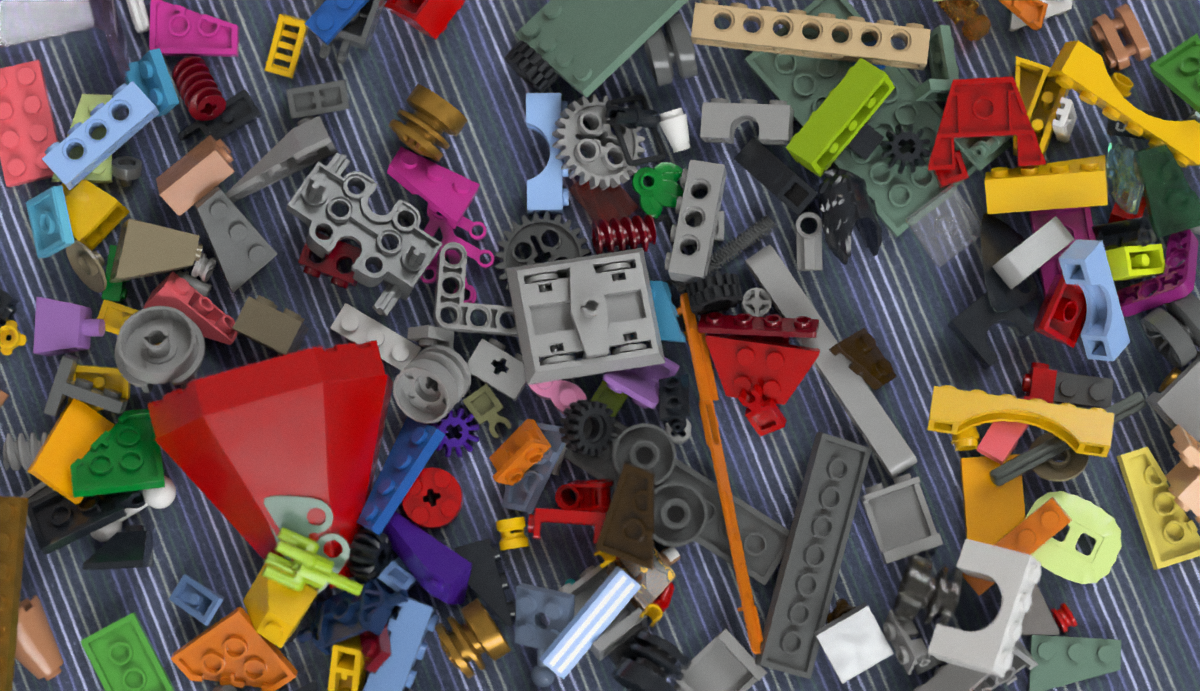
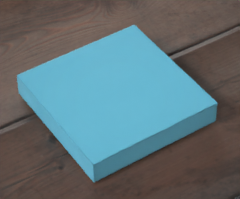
M53 186L26 202L38 258H48L75 243L63 186Z

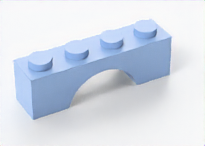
M526 93L527 128L538 132L546 140L550 148V157L545 169L536 177L527 180L528 214H534V212L545 214L546 211H549V214H563V206H569V188H563V177H568V168L561 169L565 160L555 158L561 150L552 147L559 140V138L552 135L555 130L560 129L555 125V121L562 118L560 113L567 108V101H562L561 93Z
M1076 239L1059 257V262L1065 283L1079 285L1085 295L1087 311L1081 338L1087 359L1114 361L1130 343V338L1102 241Z

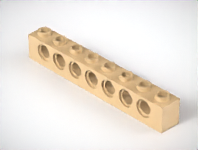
M701 0V3L695 2L691 39L693 44L847 62H857L860 58H863L871 64L924 70L927 65L931 29H924V25L918 23H907L906 26L894 25V22L890 20H877V23L865 22L864 18L850 16L845 20L837 19L836 15L830 13H819L818 16L806 15V12L803 10H789V13L777 12V8L770 6H761L758 10L749 9L748 5L743 3H731L730 6L719 5V2L715 0ZM718 18H726L730 22V26L727 29H719L715 26L714 21ZM748 21H754L759 25L760 29L757 32L750 33L744 29L743 25ZM778 24L785 25L789 33L785 36H778L774 33L773 27ZM805 28H813L817 31L818 37L812 40L807 39L803 36L802 31ZM835 31H841L847 36V41L838 43L833 40L831 34ZM866 34L872 35L876 39V44L874 46H866L861 41V37ZM900 38L905 42L906 47L897 50L892 47L890 40Z

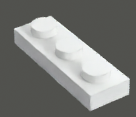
M347 303L344 304L330 327L357 345L377 340L381 359L401 371L422 350L421 347Z

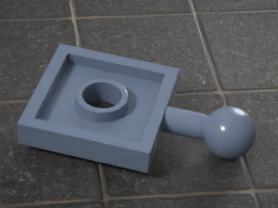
M522 583L516 587L515 643L538 648V665L532 669L531 679L535 685L547 687L554 681L555 672L543 664L539 658L574 618L575 595ZM540 612L545 613L549 618V626L542 623Z

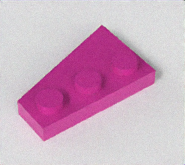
M150 0L149 50L160 48L162 56L239 57L238 25L188 10L176 4L173 5L161 0Z

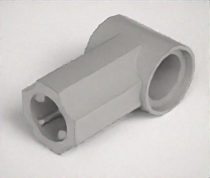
M806 212L801 214L796 220L797 271L823 270L822 221L817 214ZM813 219L817 223V230L812 234L804 233L800 228L803 220Z

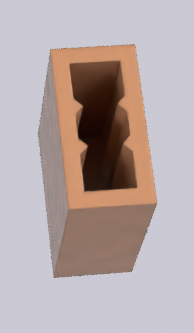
M210 134L156 178L159 195L178 216L182 215L234 173L231 163L234 159L230 154L231 150L222 139L216 141Z

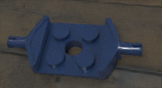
M378 577L362 583L363 588L359 596L343 591L317 603L311 627L300 630L297 638L301 643L312 639L319 650L326 655H330L332 644L367 630H371L378 636L382 633L392 608L408 601V593L406 590L401 589L390 594L387 584L378 579Z

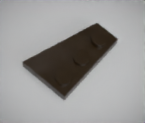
M628 462L624 464L595 547L599 551L650 570L654 568L655 472Z

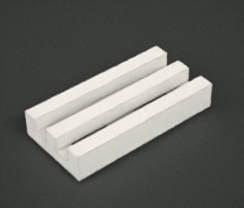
M1062 97L1060 100L1062 109H1057L1056 116L1058 120L1053 119L1052 127L1056 139L1067 143L1077 120V115L1072 100Z

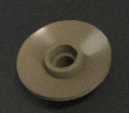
M74 240V244L66 247L67 257L73 270L91 290L98 293L104 291L107 287V280L102 267L105 265L103 257L99 252H92L87 246Z
M1048 432L1039 436L1032 443L1030 449L1055 435ZM1070 448L1032 470L1038 476L1049 481H1067L1077 477L1084 471L1088 464L1089 455L1076 453Z

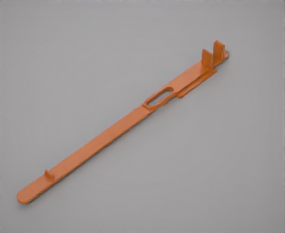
M683 293L680 296L681 305L676 310L678 315L684 318L686 331L683 333H685L686 340L689 342L700 396L699 409L705 439L711 451L742 607L737 608V611H743L752 652L760 654L763 636L757 607L754 605L718 428V420L713 401L719 400L709 348L705 340L706 334L698 333L696 316L691 311L688 295Z

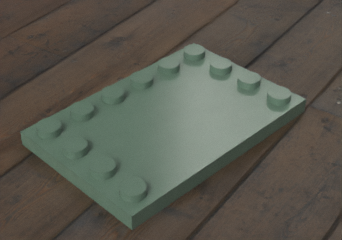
M550 0L514 35L518 41L526 42L539 53L559 76L587 98L689 0Z

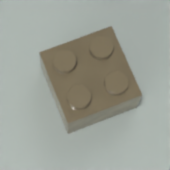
M258 295L257 299L248 296L233 326V329L239 334L281 355L297 352L309 330L303 324L305 319L301 315L287 308L282 313L277 310L278 306L274 302Z

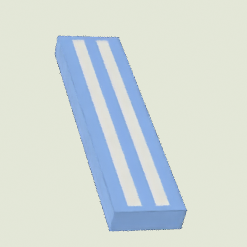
M617 566L539 658L540 661L564 679L592 646V643L598 639L641 588V585Z

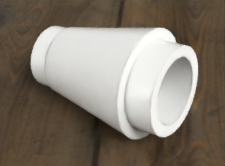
M682 107L659 114L661 119L659 124L674 153L691 148L687 114H683Z

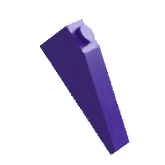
M395 511L382 533L388 535L389 541L392 544L391 548L429 594L439 598L446 604L461 605L465 601L472 563Z

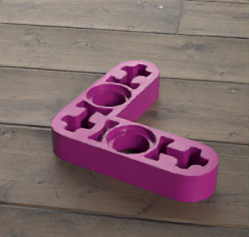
M1179 228L1168 238L1164 274L1125 287L1117 292L1123 317L1132 316L1184 298L1194 289L1198 239L1189 228Z

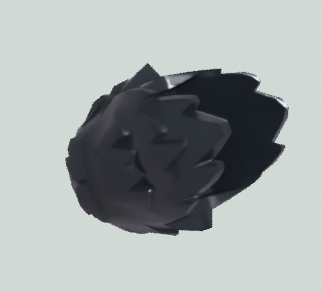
M828 168L827 171L823 172L826 178L820 183L818 192L820 193L819 208L822 214V228L829 249L842 264L847 265L848 257H851V233L855 225L861 234L865 247H869L873 256L878 255L879 247L882 243V229L877 218L875 200L868 195L864 178L841 168Z

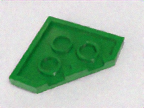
M149 408L125 411L118 418V423L109 432L105 431L90 446L91 450L82 459L78 458L70 466L73 498L165 487L161 447L155 441L156 436Z

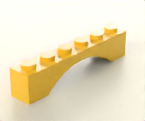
M1079 40L1065 42L1048 72L1057 78L1055 80L1057 84L1080 94L1079 98L1085 103L1099 106L1103 109L1102 114L1104 116L1124 123L1126 125L1125 129L1129 133L1138 137L1143 136L1149 140L1148 145L1159 152L1165 151L1172 156L1171 161L1184 168L1187 166H1200V123L1195 120L1168 121L1152 117L1140 111L1128 102L1114 86L1106 71L1101 55Z
M942 385L940 387L934 386L927 430L957 435L971 427L984 423L999 421L1020 422L1039 427L1054 434L1067 443L1076 453L1107 458L1111 447L1114 413L1107 412L1102 408H1077L1074 404L1070 403L1057 405L1037 398L1024 400L1017 399L1014 395L1010 394L998 396L987 394L985 391L977 389L964 391L958 390L951 385Z

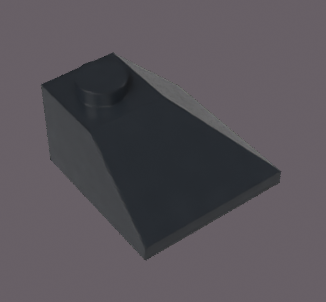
M144 525L126 526V532H117L83 563V570L154 567L152 531L144 530Z

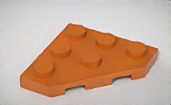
M241 606L175 651L170 658L191 681L202 682L204 679L218 681L220 685H232L239 688H244V686L262 688L261 691H276L294 679L298 673L297 669L275 644L255 631L249 615Z

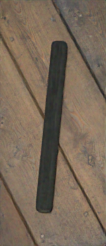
M1135 392L1105 410L1114 413V425L1145 408L1147 405L1146 399L1140 392ZM1054 436L991 470L989 473L991 480L996 486H1001L1071 447Z

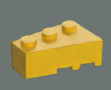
M1016 56L1015 82L1031 126L1036 134L1041 152L1045 156L1054 132L1052 127L1053 119L1058 120L1056 111L1058 108L1062 109L1060 100L1062 97H1067L1069 89L1056 83L1055 80L1057 78L1048 73L1051 67ZM1013 136V155L1017 156L1016 136Z

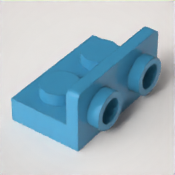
M160 48L149 50L139 61L126 63L121 67L127 85L133 81L157 107L159 114L156 117L168 114L179 104Z

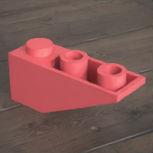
M173 271L152 291L144 305V308L168 306L178 309L193 320L200 328L203 337L231 345L238 334L233 329L235 320L231 316L226 315L209 298L200 294L185 279L179 277Z

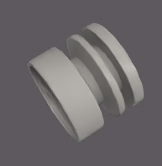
M441 345L428 346L419 352L410 364L397 375L393 383V395L397 405L407 416L417 422L435 423L444 418L454 408L455 404L466 395L471 385V372L466 361L451 348Z

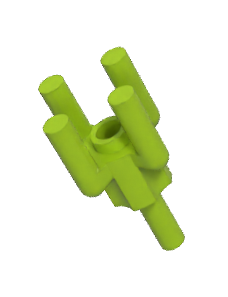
M282 527L277 538L281 540H279L275 551L294 560L292 562L269 551L264 563L269 565L265 566L262 576L295 591H301L305 583L320 590L326 583H330L356 596L360 595L363 585L333 572L334 562L317 555L319 550L317 542Z

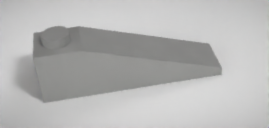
M308 116L297 122V127L293 128L225 193L232 203L335 154L337 150L320 116L316 118Z

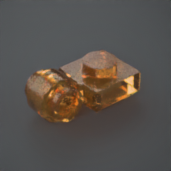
M945 0L937 2L955 24L962 20L964 21L962 33L969 41H978L989 33L991 28L989 19L983 14L978 15V13H975L980 7L976 0Z

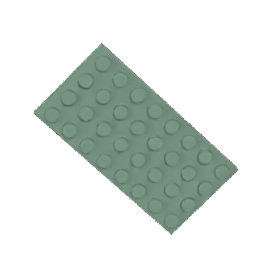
M815 0L803 10L806 12V15L818 16L819 13H830L836 15L837 19L847 20L850 16L861 17L848 0ZM783 26L775 34L785 36L789 33V30L786 26ZM805 28L802 31L803 36L807 39L812 40L818 37L817 31L813 28ZM835 31L831 34L833 40L838 43L847 41V36L841 31ZM869 34L861 37L863 43L876 40ZM753 51L744 59V62L777 100L786 101L787 105H791L794 110V120L801 128L809 120L810 115L826 100L829 92L836 88L846 76L849 68L853 66V62L760 51ZM885 66L886 68L882 71L887 73L895 89L866 123L884 136L882 141L888 140L885 135L888 130L896 134V125L901 124L904 132H906L908 124H913L912 133L916 134L918 130L922 129L924 133L920 140H930V144L923 148L932 153L944 111L936 102L915 100L914 89L920 86V84L906 68ZM954 142V150H960L970 177L978 168ZM880 144L866 161L846 147L832 164L836 169L841 168L864 178L868 195L875 200L878 218L896 238L965 181L963 180L940 188L934 171H928L931 154L929 157H922L926 163L923 168L915 164L916 171L910 174L907 166H905L903 173L898 174L897 169L899 165L895 163L889 169L887 165L892 159L881 158V154L887 151V149L880 147ZM906 144L899 151L902 154L909 152L911 146Z

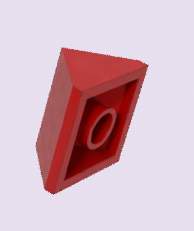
M1063 273L1055 275L1033 326L1035 327L1034 331L1074 348L1086 320V299L1079 285L1065 283Z

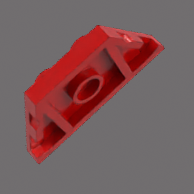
M707 333L705 339L726 396L738 398L740 391L744 389L747 395L753 397L754 395L751 391L753 385L757 384L762 388V398L764 401L772 398L775 404L782 405L787 403L819 357L821 350Z

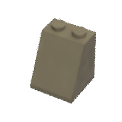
M128 219L121 227L109 282L119 283L189 268L195 264V261L200 259L203 244L198 243L200 236Z

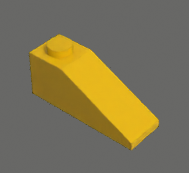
M357 634L333 644L328 691H363L367 670H365L363 655L361 654L360 636Z

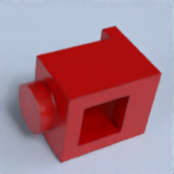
M1031 363V369H1029L1028 374L1023 375L1022 391L1026 392V396L1019 399L1030 400L1037 398L1053 404L1057 370L1049 369V364Z

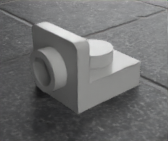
M431 325L408 328L407 340L419 342V347L422 348L441 345L453 350L454 331Z

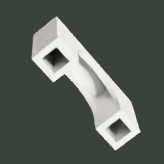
M966 539L956 567L968 576L997 583L1002 593L1001 610L993 623L975 632H967L937 624L927 652L938 660L1004 678L1006 670L1010 668L1012 663V651L1015 642L1019 640L1022 633L1021 624L1024 615L1031 606V594L1034 585L1038 583L1041 576V563L1029 554Z

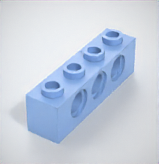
M133 81L128 85L124 83L113 92L112 95L114 97L106 104L100 103L90 112L91 117L83 124L78 122L67 132L69 135L61 143L58 141L53 143L46 149V156L42 160L69 190L75 187L159 114L157 107ZM126 108L129 110V115L126 119L121 121L114 119L115 112L118 109ZM103 127L107 130L103 139H92V133L96 128ZM73 148H84L81 158L76 160L70 159L69 154Z

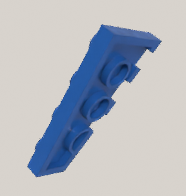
M407 416L357 520L358 524L377 535L381 534L445 436L442 431L426 423L417 422Z

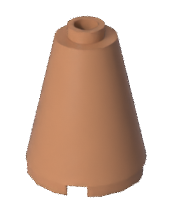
M35 594L31 600L26 598L19 605L15 659L37 679L45 678L48 681L62 672L60 666L64 661L42 603Z

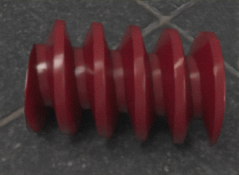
M195 56L186 57L174 67L172 79L193 118L207 121L217 118L223 113L226 108V101L222 97L213 76L210 74L202 58Z
M646 214L643 219L636 215L632 219L626 216L622 217L620 221L617 218H611L609 222L606 219H599L597 223L594 220L592 221V243L597 255L602 254L604 247H606L608 253H612L615 246H618L619 251H625L626 245H629L632 250L637 249L638 244L641 245L644 252H647L649 243L653 245L656 243V228L651 214Z

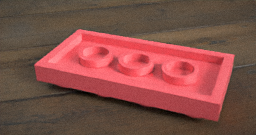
M35 60L1 68L0 161L6 186L13 187L51 178L54 172L46 165L42 158L46 156V149L58 141L41 62Z

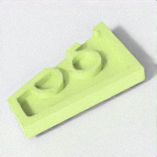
M82 94L71 127L78 122L83 124L91 117L90 112L100 103L106 104L110 101L112 95ZM103 127L96 128L92 133V139H103L107 130ZM73 148L69 154L70 159L76 160L81 158L84 148ZM112 155L84 179L91 183H111ZM55 173L53 174L51 182H62Z

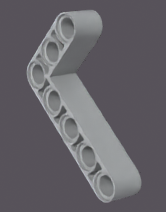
M450 242L446 244L439 252L437 260L433 312L435 325L454 332L518 337L513 308L511 306L464 302L467 252L460 243ZM448 250L456 251L460 256L459 263L449 264L445 259V252ZM446 279L454 280L458 286L457 292L454 294L446 293L442 287L443 281ZM451 309L455 313V321L451 324L444 323L440 318L441 310ZM471 312H481L485 317L484 325H473L470 321ZM502 314H510L513 317L514 326L511 329L501 326L499 319Z

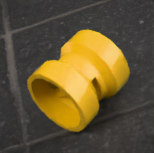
M525 517L496 521L497 531L501 534V540L499 541L500 551L529 546L528 537L524 535Z

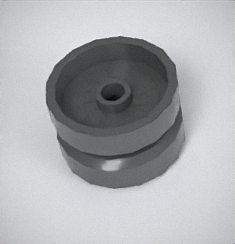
M680 13L674 14L664 24L666 36L663 35L660 27L643 44L653 78L658 87L672 83L674 78L672 63H674L677 74L682 79L698 75L692 39Z

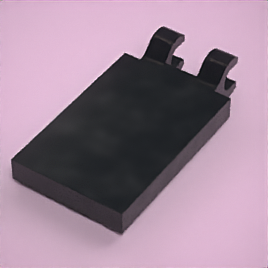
M139 490L84 496L78 504H74L57 491H54L29 503L27 514L40 550L44 555H47L127 516L126 508H140L146 502Z

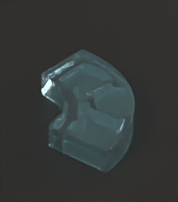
M1110 142L1107 150L1106 170L1107 178H1111L1114 189L1111 192L1112 196L1125 212L1137 214L1144 185L1138 181L1134 171L1135 150L1119 143Z

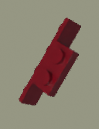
M710 312L701 315L697 327L698 333L730 334V336L791 345L790 337L816 338L819 320L811 319L808 316L782 318L779 315L758 317L747 313L735 316Z

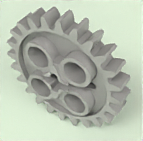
M596 94L588 99L583 96L577 102L573 101L568 105V108L560 113L562 118L555 121V125L560 129L552 133L559 140L552 147L561 150L555 158L565 160L561 169L564 170L570 167L572 170L569 176L570 179L578 175L580 176L579 185L589 181L590 189L593 190L600 185L601 190H605L609 186L616 188L620 185V182L625 183L630 179L629 176L634 175L638 170L635 166H629L626 163L621 147L617 146L620 145L617 136L613 135L610 127L613 128V125L607 123L609 118L606 119L605 115L608 96L605 95L598 101ZM583 120L590 125L591 130L584 126ZM619 125L631 159H641L638 156L643 154L645 149L638 146V144L643 142L645 137L637 136V132L642 127L628 129L623 125ZM580 148L586 151L588 158L581 154ZM607 154L613 157L615 165L608 160Z

